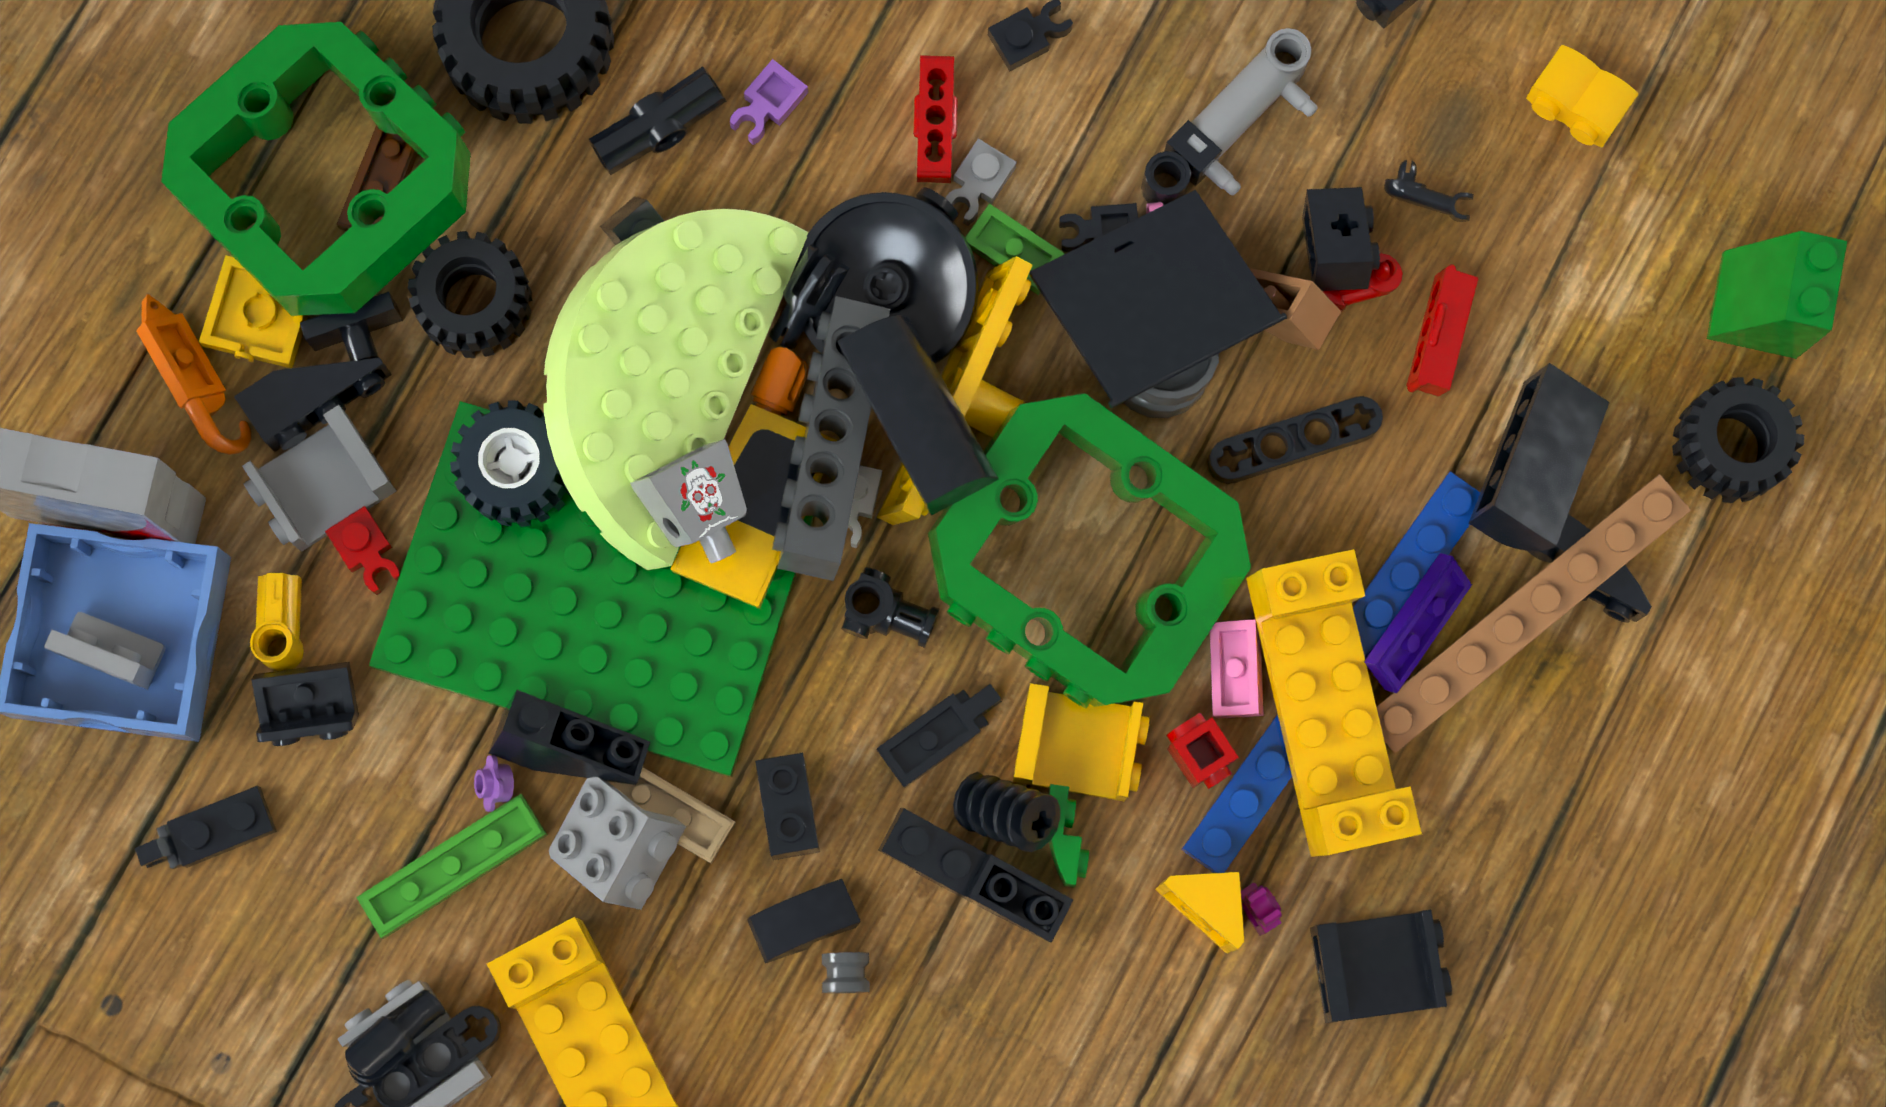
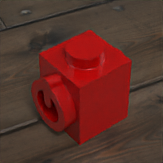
M1199 713L1166 735L1171 742L1167 750L1192 788L1204 782L1206 787L1210 789L1232 775L1228 766L1239 757L1213 717L1206 721L1203 715Z

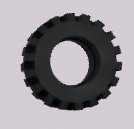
M467 231L457 232V240L450 241L447 235L439 238L438 241L441 246L433 250L429 245L422 252L426 260L424 263L415 261L412 271L416 277L408 281V290L412 295L409 298V302L418 322L437 346L441 344L446 352L456 355L457 351H461L465 358H475V352L482 351L483 355L487 357L494 355L492 347L498 344L505 350L512 345L509 337L513 333L518 337L523 333L525 328L522 320H529L532 312L528 304L530 301H533L532 291L517 256L512 250L508 251L505 243L495 238L491 242L486 233L477 232L475 239L470 238ZM471 275H482L496 282L495 296L484 310L472 315H458L446 309L448 292L460 279Z
M1743 377L1732 378L1726 384L1723 380L1704 391L1682 412L1679 417L1682 421L1675 426L1673 437L1679 438V441L1672 446L1673 456L1681 455L1682 461L1676 466L1680 474L1686 471L1689 472L1692 479L1687 483L1694 490L1702 485L1706 488L1703 496L1714 499L1720 494L1722 495V502L1733 503L1739 498L1742 502H1746L1758 495H1763L1792 473L1791 468L1798 464L1802 455L1796 450L1804 445V435L1796 434V430L1803 423L1800 415L1792 417L1789 410L1795 407V405L1789 398L1782 402L1777 397L1781 390L1774 385L1765 390L1762 388L1763 380L1755 378L1747 384L1744 383ZM1719 419L1740 421L1753 432L1758 444V455L1754 463L1739 462L1723 451L1717 438Z

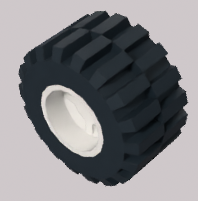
M508 400V407H502L499 402L489 404L490 413L483 415L479 410L471 415L475 423L470 428L464 424L461 426L458 433L463 439L461 443L453 442L451 452L457 457L456 461L450 462L451 472L458 479L454 483L458 491L466 497L465 500L491 521L495 519L501 525L510 527L512 522L519 524L521 527L532 526L531 520L535 518L543 522L550 518L547 512L553 507L560 511L565 505L561 500L565 493L569 495L570 493L555 463L542 410L531 403L524 407L519 401Z

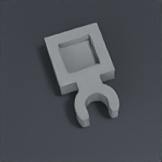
M977 139L954 174L953 181L962 187L952 190L945 198L952 205L962 202L969 207L963 223L967 226L972 224L978 215L979 199L982 198L992 204L1016 169L1017 164L1016 161L980 139Z

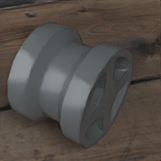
M843 952L822 954V965L827 969V978L822 983V993L870 992V982L865 978V967L869 964V953Z

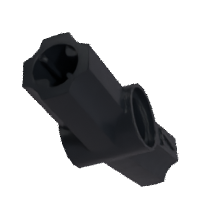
M702 66L666 92H654L639 100L630 109L628 116L589 138V142L605 170L612 175L651 151L653 153H661L672 148L686 136L688 127L727 101L715 81Z

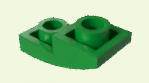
M1050 784L1048 794L1057 799L1060 806V822L1056 833L1049 842L1050 850L1063 886L1074 888L1077 877L1086 878L1089 850L1081 849L1082 837L1063 834L1064 827L1073 828L1076 800L1068 799L1069 787Z

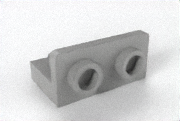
M78 612L75 615L67 635L51 630L44 645V648L60 656L147 690L166 650V647L157 641L83 612Z

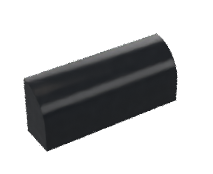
M896 315L883 318L838 340L847 363L931 516L999 480L909 317Z
M1548 363L1524 381L1469 524L1495 541L1515 549L1544 551L1557 546L1610 402L1551 363Z

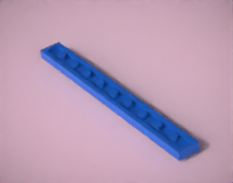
M1451 471L1446 475L1365 589V597L1358 599L1353 606L1365 659L1440 553L1449 555L1470 525L1469 520L1480 492ZM1278 713L1181 849L1213 873H1225L1292 778Z

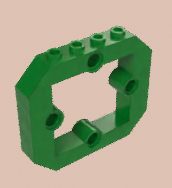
M342 22L278 25L168 123L161 182L179 203L291 316L356 313L466 213L471 153L461 138L466 131L450 113L446 112L440 116L433 109L437 104L419 84L413 89L404 81L408 78L407 75L393 59L388 57L383 62L376 55L379 49L363 31L360 30L354 34ZM330 69L359 97L360 102L380 130L385 133L398 134L425 161L388 194L376 189L365 190L357 194L349 203L347 210L348 220L352 227L309 266L302 270L278 246L281 238L280 226L264 205L253 196L242 195L231 199L209 176L253 136H257L262 140H274L286 134L294 120L293 111L289 104ZM383 217L378 223L372 225L376 219ZM255 223L250 229L246 230L250 225Z
M1086 393L1018 405L1009 412L984 449V453L999 480L945 508L928 532L939 596L943 602L950 606L947 613L967 627H971L975 623L989 633L986 640L998 650L1006 654H1010L1014 650L1028 661L1024 665L1025 668L1037 677L1047 682L1052 677L1066 687L1063 694L1083 708H1087L1089 704L1094 707L1170 693L1251 569L1239 503ZM1058 433L1112 470L1110 484L1113 492L1121 500L1128 503H1138L1151 498L1205 536V539L1175 584H1162L1151 587L1138 597L1135 604V614L1138 622L1145 630L1119 669L1065 632L1060 618L1053 611L1047 608H1031L970 565L997 524L1003 526L1013 525L1027 519L1035 511L1038 503V493L1028 477ZM1132 466H1138L1145 471L1147 484L1144 489L1136 488L1131 483L1129 472ZM1004 488L1012 489L1018 494L1020 506L1016 512H1009L1002 507L1000 494ZM1159 596L1167 598L1172 605V614L1167 621L1160 619L1155 612V602ZM1031 619L1039 621L1045 630L1044 640L1039 646L1032 644L1025 634V628Z

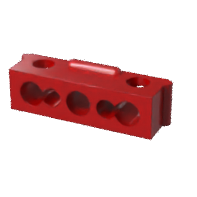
M920 55L919 94L914 98L913 131L914 137L918 138L917 182L951 183L952 139L957 137L958 98L953 95L954 56ZM933 79H939L944 82L939 88L940 100L937 101L932 100L933 86L929 84V81ZM931 117H939L943 122L934 125L927 120ZM934 140L940 142L938 144V155L942 159L938 162H932L927 158L932 154V144L930 142Z
M1453 264L1444 268L1434 277L1406 385L1409 392L1419 390L1439 397L1451 388L1478 282V277L1457 271Z

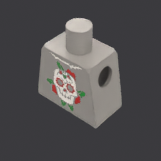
M725 439L705 444L630 483L634 492L674 547L700 541L710 563L720 561L736 552L725 526L744 517L747 513V508Z

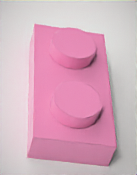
M1256 619L1215 622L1210 630L1213 717L1219 719L1264 716L1261 640Z

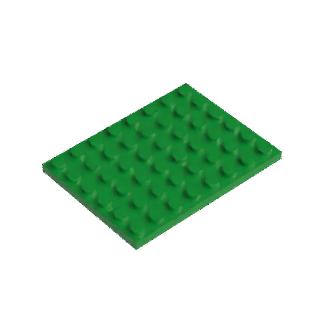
M460 401L369 666L376 670L504 709L516 690H519L650 741L647 751L649 753L732 778L796 573L777 568L759 609L674 573L670 570L672 566L647 570L628 559L600 534L602 531L595 525L586 511L581 512L572 496L567 493L561 499L565 503L562 509L558 511L553 507L547 512L550 518L543 522L535 518L531 520L532 526L521 527L519 524L512 522L510 527L501 525L495 519L491 521L465 500L466 497L458 491L454 483L458 479L451 472L450 462L456 461L457 458L451 452L453 442L461 443L463 439L458 433L461 426L464 424L470 428L475 423L471 417L472 414L479 410L483 415L490 413V410ZM807 515L803 521L807 525L812 526L815 516Z

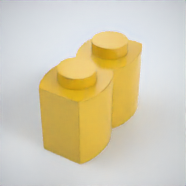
M1561 45L1532 86L1526 99L1532 104L1533 111L1540 117L1549 121L1556 119L1565 123L1570 128L1571 135L1577 141L1589 146L1595 144L1603 147L1637 98L1638 92L1617 76L1601 70L1583 54L1570 47Z

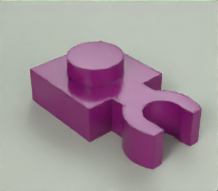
M1254 882L1241 890L1242 910L1259 936L1266 934L1282 923L1279 919L1282 917L1280 905L1267 887L1262 885L1258 887Z

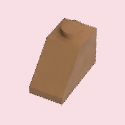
M1249 268L1279 313L1287 315V319L1265 331L1284 342L1319 350L1341 313L1339 308L1313 281Z

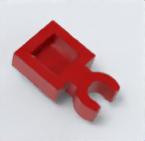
M363 506L325 530V533L352 573L361 567L365 568L363 573L364 583L374 594L378 595L381 593L380 587L376 584V576L379 572L383 570L390 571L393 578L398 582L401 573L400 569L391 560L381 556L393 547L366 506Z

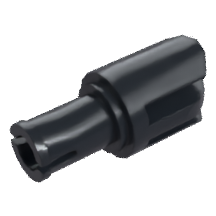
M814 244L808 246L786 285L783 294L787 304L775 326L769 332V336L774 342H777L780 336L785 335L780 345L788 349L796 347L797 341L810 318L821 316L822 311H826L850 269L844 263L841 264L832 275L823 293L820 294L818 291L835 262V258L827 253L816 265L806 284H803L804 277L819 253L820 248Z
M424 990L416 1000L395 1018L381 1016L370 1028L351 1043L345 1051V1057L350 1075L355 1083L362 1087L376 1085L414 1053L413 1047L415 1043L413 1040L440 1016L442 1017L446 1014L444 1007L428 990Z

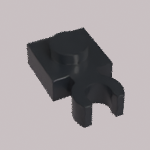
M1060 0L1047 2L1043 6L1041 14L1033 18L1026 7L988 28L987 35L1009 72L1048 52L1050 44L1046 39L1047 37L1063 38L1071 32L1073 26L1071 19L1061 24H1055L1049 18L1061 10Z
M1137 203L1092 206L1090 209V220H1084L1077 214L1062 215L1059 218V228L1072 227L1078 232V236L1074 239L1062 240L1061 250L1071 252L1137 219ZM1128 244V245H1126V246H1124V247H1122V248L1116 250L1115 253L1118 252V251H1120V250H1122V249H1124V248H1126V247H1128V246H1130V245H1132V244Z

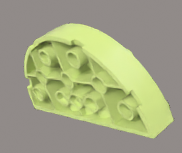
M737 209L700 210L661 222L615 245L610 252L604 255L594 266L590 267L571 291L558 315L550 337L545 360L544 375H547V403L543 404L547 436L555 463L576 505L581 512L586 511L595 525L602 531L600 534L628 559L647 570L672 566L679 547H674L668 541L634 492L630 483L705 444L724 439L783 297V291L790 280L809 233L790 222L767 214Z

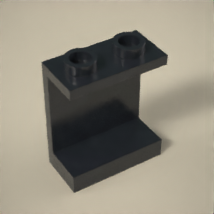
M1431 909L1411 914L1337 924L1335 922L1310 927L1325 1023L1447 1007L1446 997L1452 995L1451 978L1447 967L1441 968L1438 948L1444 947L1443 930L1439 919L1433 920Z

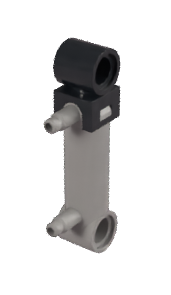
M1286 28L1272 34L1266 47L1192 122L1188 120L1166 142L1164 152L1157 153L1151 157L1146 165L1141 185L1143 197L1148 203L1162 202L1165 205L1185 195L1189 181L1196 187L1206 176L1220 189H1224L1234 196L1241 189V184L1218 162L1219 158L1280 95L1307 117H1311L1317 111L1318 107L1310 99V96L1295 84L1303 76L1311 56L1310 42L1303 33L1295 29ZM1278 52H1288L1293 55L1296 62L1294 64H1283L1276 58L1275 54ZM1161 173H1167L1175 178L1177 184L1174 187H1162L1155 181L1154 177Z

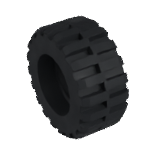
M435 0L433 15L436 23L432 26V30L443 65L460 95L466 94L469 103L479 111L489 108L493 118L507 121L509 114H513L516 116L519 124H532L533 116L543 115L545 121L559 118L556 110L567 106L569 111L572 112L581 106L580 95L583 92L593 95L600 86L598 73L602 75L607 74L611 63L608 51L614 49V34L605 0H535L548 3L559 9L564 14L567 25L561 40L549 53L536 60L523 63L507 62L493 57L484 49L482 37L487 24L498 11L507 5L524 0Z

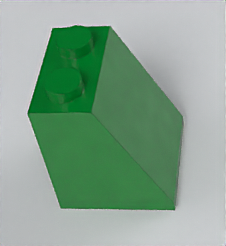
M1798 231L1725 250L1721 256L1706 339L1797 359L1832 331L1847 241Z

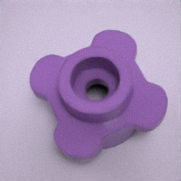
M495 755L487 756L486 765L483 769L477 770L474 777L475 793L478 798H484L483 805L487 812L494 811L496 802L510 801L514 789L513 773L508 764H498Z

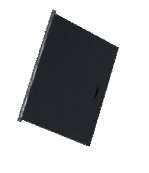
M1196 190L1029 273L1031 279L1111 401L1108 402L1110 408L1287 319L1285 313H1279ZM1128 244H1132V245H1130V246H1128V247H1126V248H1124V249H1122V250H1120V251H1118V252L1115 253L1116 250H1118V249H1120V248H1122V247H1124V246H1126V245H1128Z

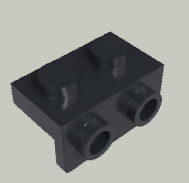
M350 662L254 674L251 679L260 723L256 731L257 742L271 741L274 746H286L300 741L301 737L319 735V738L323 740L341 738L347 735L348 731L354 729L359 712Z

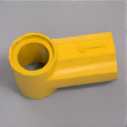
M267 573L266 575L258 576L256 629L251 635L250 647L255 657L273 671L294 669L303 658L304 649L303 643L300 640L302 579L298 575ZM277 638H286L287 643L284 651L278 656H268V648L271 642Z

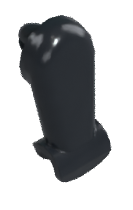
M1404 160L1399 166L1397 179L1385 180L1384 189L1386 193L1397 200L1449 215L1456 222L1470 221V215H1462L1455 210V202L1458 200H1473L1474 194L1460 192L1452 197L1428 189L1425 184L1415 182L1417 167L1414 161H1411L1409 173L1405 172L1407 160Z

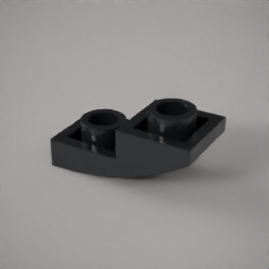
M843 879L796 895L747 919L765 964L807 950L814 942L854 929L861 922Z

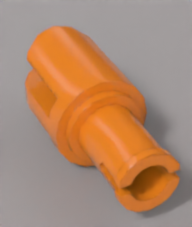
M777 347L772 349L750 393L754 397L752 401L756 403L755 406L779 416L782 414L787 415L788 412L793 413L809 371L807 362L788 348Z

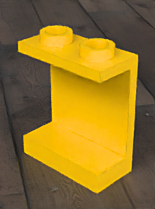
M1030 683L1012 782L1049 788L1050 784L1068 786L1069 792L1123 802L1128 798L1129 790L1137 792L1142 764L1134 762L1136 745H1145L1149 727V717L1141 716L1143 703L1134 701L1131 706L1109 704L1095 707L1089 704L1087 708H1083L1064 694L1048 692L1049 686Z

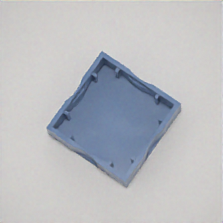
M29 523L17 585V615L14 628L6 644L0 675V714L13 719L199 742L231 557L216 546L152 538L145 540H122L100 534L96 531ZM78 612H83L163 644L166 650L147 690L44 648L51 630L67 635L75 615Z

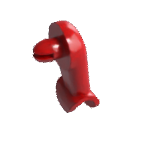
M1381 253L1379 269L1372 270L1368 289L1322 292L1342 312L1348 305L1388 295L1396 290L1402 281V269L1396 259Z

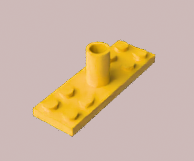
M1017 256L988 270L978 292V300L972 322L961 342L951 352L941 374L969 426L992 438L1009 412L1018 405L1026 403L982 380L996 346L1001 347L1011 332L1013 323L1008 319L1014 306H1019L1024 301L1031 286V281L1027 277L1032 264ZM902 462L877 518L891 525L919 519L921 515L926 516L929 512Z

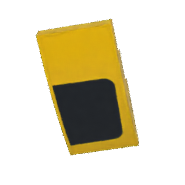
M750 405L729 445V451L747 508V513L744 517L725 526L736 552L720 561L710 563L700 541L680 547L670 569L672 572L760 609L778 567L780 551L772 550L778 521L787 523L789 508L782 507L781 502L787 478L796 479L798 465L790 464L795 437H804L805 426L755 405ZM821 434L822 437L826 440L837 441L831 437ZM813 473L811 476L816 482L820 483L823 473Z

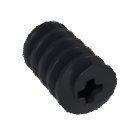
M979 772L970 774L961 782L955 793L953 802L954 816L960 826L981 836L1003 842L1008 846L1017 847L1022 851L1034 852L1042 849L1051 841L1060 822V806L1058 800L1052 795L1041 794L1038 790L1028 789L1009 780H1001L997 776H984Z

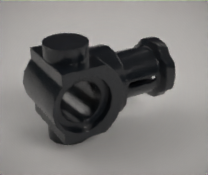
M865 567L859 579L852 583L846 591V612L841 629L862 639H868L869 633L875 632L887 636L892 630L917 640L918 646L925 648L940 609L933 606L928 610L903 600V592L890 587L891 577L889 575ZM862 593H871L878 598L880 603L874 612L862 614L855 610L853 601Z

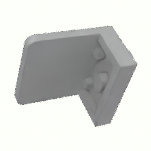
M599 777L587 778L550 846L549 855L551 859L602 902L641 910L647 898L653 892L654 885L668 859L674 853L686 826L675 817L643 810L606 780Z

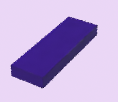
M1443 553L1437 556L1365 659L1364 663L1384 690L1398 693L1471 588V582L1453 556Z

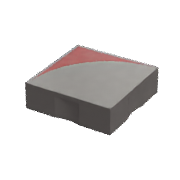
M0 428V511L10 518L57 527L96 531L106 536L126 540L152 538L196 543L206 497L193 486L178 478L176 472L159 458Z

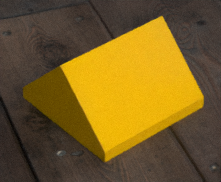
M1239 872L1169 876L1155 889L1225 953L1228 954L1238 950L1244 943Z

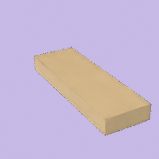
M643 767L636 785L608 781L643 810L675 817L685 825L686 828L677 844L711 864L736 824L732 819Z

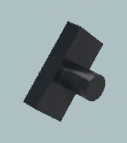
M386 292L372 297L356 313L323 314L300 322L305 340L314 351L344 342L350 361L379 358L370 332L403 320L397 303L391 294Z

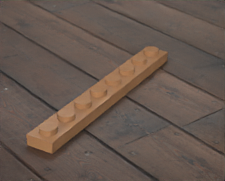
M1660 474L1657 475L1408 680L1397 694H1391L1377 706L1384 741L1394 754L1691 511Z

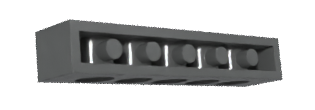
M835 296L830 313L824 311L821 313L816 339L824 340L821 354L813 352L807 380L815 381L813 395L804 394L799 415V421L807 423L804 437H795L790 464L798 465L796 479L787 478L781 502L782 507L789 508L787 523L778 521L772 550L780 551L778 569L834 581L841 564L871 411V405L845 357L837 350L840 348L838 340L868 324L889 317V308ZM828 390H841L848 398L838 399L832 396ZM832 431L838 435L840 440H826L820 432ZM823 473L831 479L832 483H818L812 478L811 474ZM807 515L815 516L822 521L824 526L811 527L803 521L802 517Z

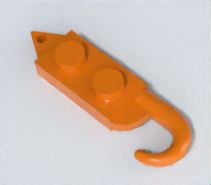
M147 294L142 300V323L136 332L180 409L185 408L199 435L209 447L217 452L228 455L239 454L247 449L251 442V429L246 421L239 423L241 434L236 440H230L220 433L211 416L216 414L224 405L226 400L224 385L183 313L174 314L150 294Z

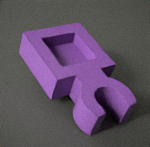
M772 59L745 90L744 99L751 105L741 107L732 114L730 127L735 131L742 122H753L756 126L749 133L748 139L752 145L758 143L765 134V123L770 118L780 126L808 94V86Z

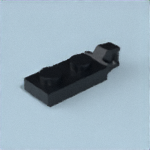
M991 684L971 698L965 690L956 695L952 693L880 745L876 750L905 789L981 734V730L989 725L983 715L1001 703V697Z
M255 786L168 821L166 825L156 829L159 835L158 839L136 847L135 851L140 865L147 868L168 861L171 869L181 866L188 868L277 832L261 787Z

